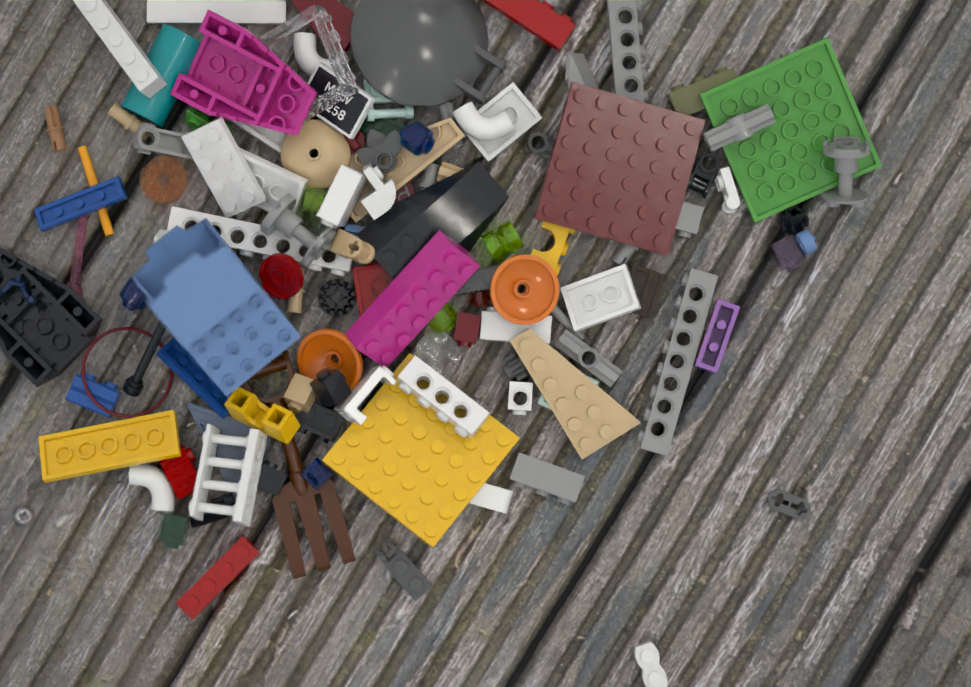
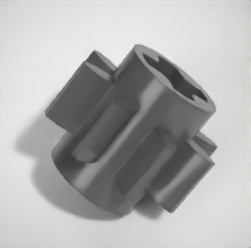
M511 353L504 358L506 363L501 367L510 381L516 378L519 382L528 376L525 372L527 369L519 356Z

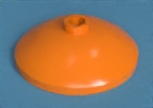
M520 254L506 259L497 267L490 282V298L496 311L504 319L519 325L534 324L546 318L553 311L559 297V281L554 269L545 260L534 255ZM520 284H523L525 288L522 293H519L517 290Z
M329 328L318 329L307 335L298 348L297 365L301 375L315 379L317 378L316 374L323 369H339L344 375L350 390L359 383L363 372L362 356L360 351L354 347L344 333Z

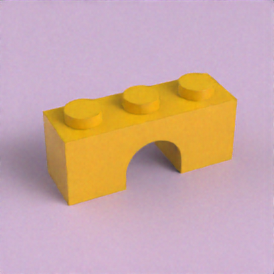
M543 221L541 229L553 235L555 244L552 249L546 252L533 249L531 255L545 260L558 276L562 266L557 264L560 255H566L570 244L566 242L569 233L573 235L575 230Z
M240 387L233 391L224 404L233 419L254 429H259L285 444L290 442L300 428V424L292 411L275 403L269 408L260 402L255 394Z

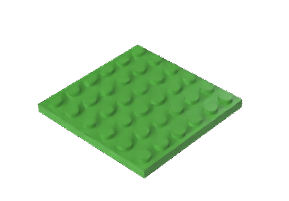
M828 37L699 94L713 128L724 124L729 118L741 113H748L765 104H768L773 112L775 123L753 132V135L721 147L754 223L838 186L839 173L834 171V158L823 154L824 140L828 139V141L833 142V137L851 136L860 138L861 143L865 140L870 142V154L863 158H858V171L853 173V179L882 166Z

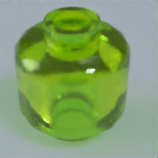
M447 302L427 325L435 333L443 331L448 333L456 326L457 311Z

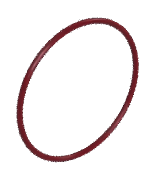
M119 327L104 332L90 344L82 361V381L88 396L100 409L117 417L134 418L146 415L162 404L171 389L173 371L169 368V383L163 397L156 405L144 412L129 415L119 414L106 409L92 396L85 379V364L92 347L101 338L116 331H136L150 338L152 337V334L138 328ZM160 342L159 346L161 348L164 347V345Z

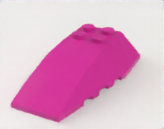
M207 10L199 28V31L205 35L188 74L179 73L170 95L211 116L299 135L317 92L249 30L211 10Z

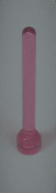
M88 215L78 218L70 282L67 283V286L72 288L81 298L83 288H81L79 281Z

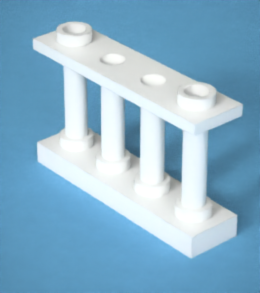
M207 424L206 431H204L202 436L203 447L193 498L189 502V516L203 521L204 512L230 515L233 517V522L241 526L250 527L267 434L259 429H250L247 437L221 435L220 429L212 424ZM217 445L246 447L245 458L236 460L215 457ZM213 466L240 469L242 471L240 481L232 483L211 480ZM209 489L237 493L236 504L234 506L206 503Z

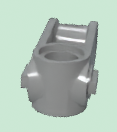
M142 123V125H138L137 130L133 134L132 142L137 153L146 155L155 153L194 161L181 138L184 135L183 133L155 128L156 125ZM143 133L150 135L151 142L149 145H145L142 142Z

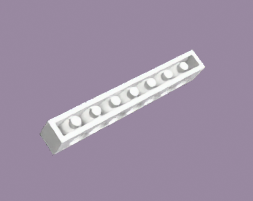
M173 206L171 208L167 226L169 231L177 225L187 230L189 223H198L207 218L213 227L221 228V237L231 249L240 250V255L253 257L254 254L263 255L262 259L264 260L274 253H280L277 248L278 244L281 241H287L290 244V249L284 254L290 255L298 263H301L303 259L300 255V250L305 245L293 236L288 239L279 230L266 236L260 231V224ZM238 231L243 232L244 240L239 244L233 243V234ZM259 236H264L267 239V244L264 248H257L255 246V240ZM332 241L325 243L322 247L325 249V252L329 250ZM336 254L335 260L327 263L323 260L322 255L317 261L314 259L308 266V269L321 272L322 268L331 269V274L344 276L345 272H351L353 260Z

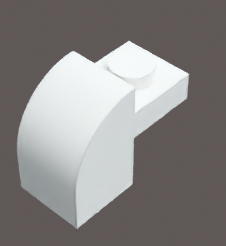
M369 163L362 169L374 189L362 196L361 202L372 218L376 220L392 207L396 197V188L392 177L383 181L382 179L385 176L378 166L373 167Z

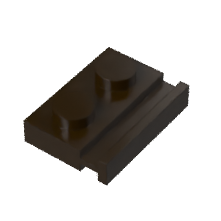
M633 263L630 275L641 309L631 313L650 319L665 274Z

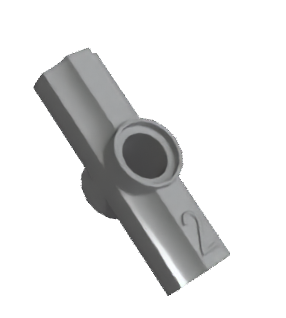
M765 104L748 113H741L729 118L724 124L707 130L703 135L710 151H714L731 142L735 143L753 135V132L772 125L776 121L768 104Z
M567 329L554 345L609 387L614 384L622 373L621 369ZM585 352H591L594 355L595 361L593 364H584L582 355Z

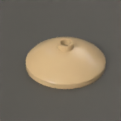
M323 120L305 121L299 135L287 134L283 140L280 153L282 167L308 179L306 189L311 190L331 187L341 165L349 166L351 158L350 146L342 133ZM313 149L318 150L316 158L310 156V152Z

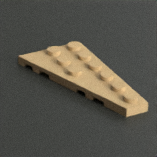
M450 117L417 131L402 135V149L396 156L397 165L390 172H382L385 176L382 180L385 181L392 177L397 192L466 137L465 134ZM356 152L351 155L349 167L363 173L362 168L366 165L361 162ZM384 157L382 159V164H389V157ZM369 180L350 215L355 223L360 222L369 214L361 202V197L374 189Z
M530 328L509 340L581 459H584L641 423Z

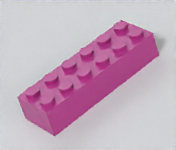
M439 230L345 334L357 350L381 366L388 367L474 274L480 265L469 251Z

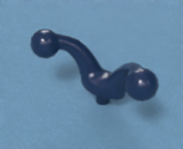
M16 275V278H10L8 283L0 289L1 296L13 286H19L28 304L36 302V298L27 292L26 282L20 280L21 275Z

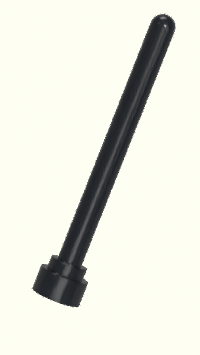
M161 320L134 375L127 378L123 385L124 392L130 396H139L144 387L142 378L167 328Z

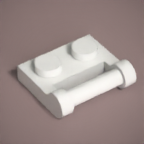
M726 167L717 172L714 184L717 192H722L724 198L722 210L730 214L739 207L740 199L730 168Z

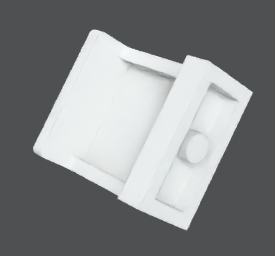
M369 366L362 374L359 383L351 390L352 393L336 405L334 410L349 423L361 425L367 417L357 407L379 381L382 384L394 385L397 382L392 378L394 373L385 366Z

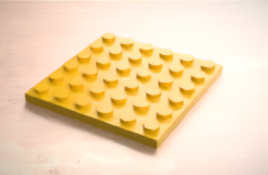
M411 353L406 356L393 372L392 378L396 381L400 373L413 359L414 356ZM426 380L417 382V386L423 390L430 386ZM398 382L394 385L384 383L361 412L367 417L361 425L352 423L322 459V462L431 548H434L520 438L490 414L472 439L467 436L463 438L455 432V427L451 423H444L439 420L433 409L430 407L426 409L417 402L418 398L412 393L408 395L398 387ZM443 394L435 397V400L440 404L448 402V398ZM456 409L454 411V415L457 418H464L467 415L463 409Z

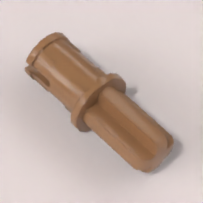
M56 105L47 106L44 108L48 126L46 132H49L52 152L67 150L63 133L65 128L61 125L58 107Z

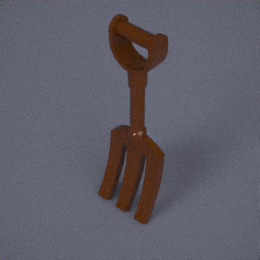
M288 350L283 351L282 356L275 357L243 383L247 391L255 394L259 401L267 403L269 408L275 403L288 409L284 395L294 376V368ZM288 369L289 380L287 387L276 397L266 398L258 395L249 383V380ZM294 436L288 444L281 442L290 472V482L281 488L278 496L274 495L272 503L293 578L297 579L306 576L290 504L293 501H296L318 571L331 568L315 495L319 493L343 563L347 564L356 561L334 481L325 478L320 482L315 476H308L307 471L303 467Z

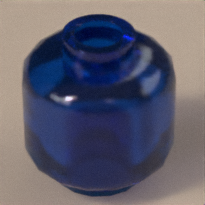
M414 121L410 124H405L400 130L401 146L413 155H426L432 150L435 144L434 133L421 122Z
M130 277L120 292V297L124 301L122 304L131 311L135 309L144 310L148 305L146 302L148 297L136 285L133 278Z

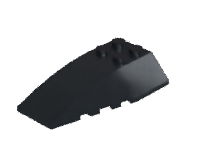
M478 161L394 203L386 213L373 220L357 236L374 247V258L394 280L439 230L470 252L509 196Z
M0 248V289L8 283L10 278H16V275H21L20 280L26 282L27 292L36 298L34 304H28L19 286H13L0 296L1 350L36 387H39L61 375L94 341L103 319L72 288Z

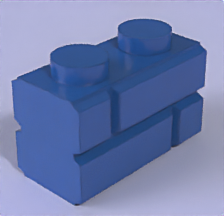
M85 372L86 383L92 396L103 407L114 412L122 392L117 390L118 385L105 381L103 385L95 381L96 376ZM76 374L65 400L111 418L113 415L100 409L90 399L84 388L82 375Z

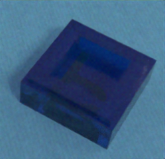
M316 457L300 475L318 490L334 473Z

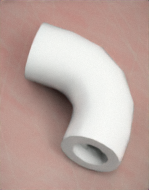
M294 33V56L304 73L311 77L318 62L324 63L338 73L339 60L325 59L318 54L316 34Z
M471 101L452 112L462 129L479 140L493 141L516 131L505 110L495 116L484 117L477 111Z
M147 463L130 466L129 485L143 486L149 489L152 496L151 510L174 512L175 494L166 474L157 466Z

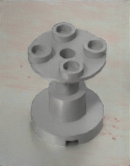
M851 136L833 137V142L828 141V139L824 140L823 154L834 158V171L839 173L838 188L823 192L822 199L826 200V205L829 207H839L841 204H850L851 207H863L864 201L869 198V194L861 189L853 188V173L858 171V158H863L870 154V142L865 140L861 143L860 138Z
M286 194L278 201L281 205H278L275 209L272 208L260 225V231L269 236L276 230H279L288 239L292 236L308 248L301 261V264L307 268L314 259L317 261L323 255L325 249L322 247L325 243H330L337 233L330 227L318 238L302 226L304 220L292 211L297 200L290 194Z

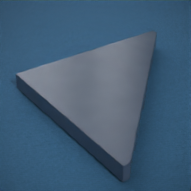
M189 402L187 404L202 436L204 431H206L207 424H212L220 429L221 435L247 437L250 429H254L233 419L229 415L223 419L214 410ZM267 435L262 463H264V459L272 438L269 435ZM218 444L215 457L242 460L245 458L246 447ZM218 467L226 482L238 483L240 481L242 473L240 469ZM231 492L232 495H233V497H234L235 500H236V499H237V493Z

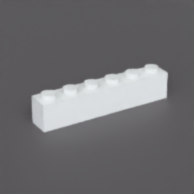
M73 0L142 94L151 98L167 85L161 74L106 0Z

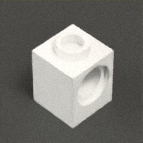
M509 382L508 410H512V415H526V411H531L533 383ZM517 392H523L527 396V401L524 405L515 404L513 396Z

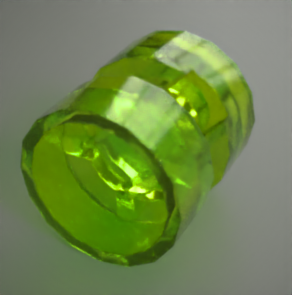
M510 220L498 226L497 232L491 230L481 236L495 263L506 257L508 251L513 253L524 247Z

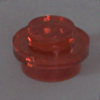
M489 291L470 294L471 300H469V304L474 303L475 308L489 306L488 301H491Z

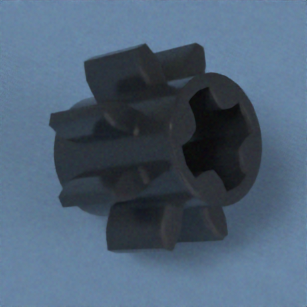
M789 207L784 210V215H780V225L783 226V232L786 231L787 234L796 236L797 233L804 230V227H809V217L806 216V211H803L800 207Z

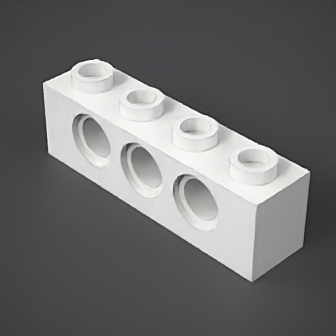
M416 355L398 376V387L408 395L410 393L418 398L417 402L426 409L429 407L433 409L439 420L444 423H451L455 427V432L463 438L467 436L472 439L489 417L487 410ZM426 380L430 386L423 390L417 386V382ZM443 394L448 398V402L440 404L435 400V397ZM456 409H463L467 415L464 418H457L454 415V411Z

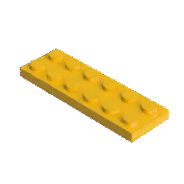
M175 410L38 436L42 480L45 483L181 456Z

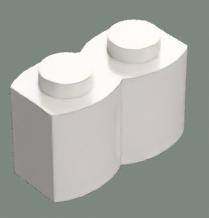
M650 640L634 645V657L642 668L641 677L646 687H667V676L664 669L659 665L660 657L656 646Z

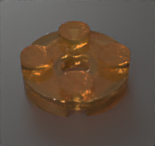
M158 156L153 158L144 166L140 174L141 188L155 202H173L182 197L187 187V173L182 164L172 157ZM163 173H166V176L170 178V182H167L166 186H162V183L157 181L158 178L162 177Z

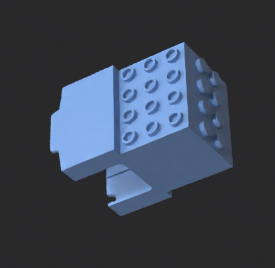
M207 218L187 230L182 229L178 225L145 250L149 260L132 277L136 285L148 297L146 302L151 310L226 396L231 394L301 337L284 312Z

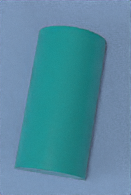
M163 24L147 57L161 74L167 85L151 98H148L132 83L121 107L163 127L178 99L170 95L179 73L188 74L201 42L170 25Z

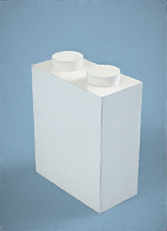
M341 165L316 215L322 218V224L335 229L338 226L345 227L368 181L365 174L349 166Z

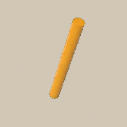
M81 146L78 148V152L89 186L91 187L98 184L87 146ZM107 209L98 210L105 237L113 235L114 231Z

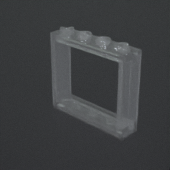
M317 5L307 8L258 37L268 47L309 22L314 21L339 86L314 100L305 121L359 91L354 80L356 76L351 72L348 65V56L340 45V36L332 25V16L328 15L325 7Z

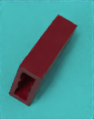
M289 0L334 58L340 62L351 46V23L354 12L337 0Z

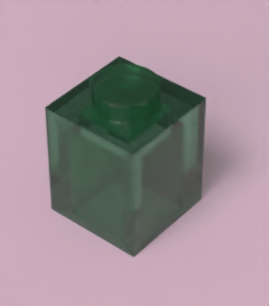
M165 513L159 541L165 542V547L178 549L179 545H185L190 517Z

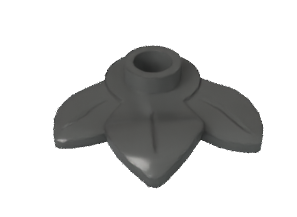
M370 129L367 136V147L357 151L359 159L365 165L371 163L372 166H378L384 173L392 171L397 165L396 156L402 149L401 136L397 130L392 131L386 137L381 132ZM384 157H389L390 162L388 165L382 164Z

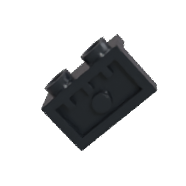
M313 403L309 413L295 412V417L300 424V428L297 431L305 435L310 431L316 434L315 439L328 444L329 440L335 441L344 417L338 412Z

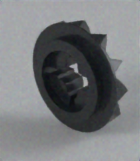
M333 279L327 281L321 287L318 298L321 308L326 313L332 316H342L353 308L356 294L353 287L347 281ZM336 287H338L340 295L347 297V299L339 300L337 308L334 300L327 298V296L335 294Z

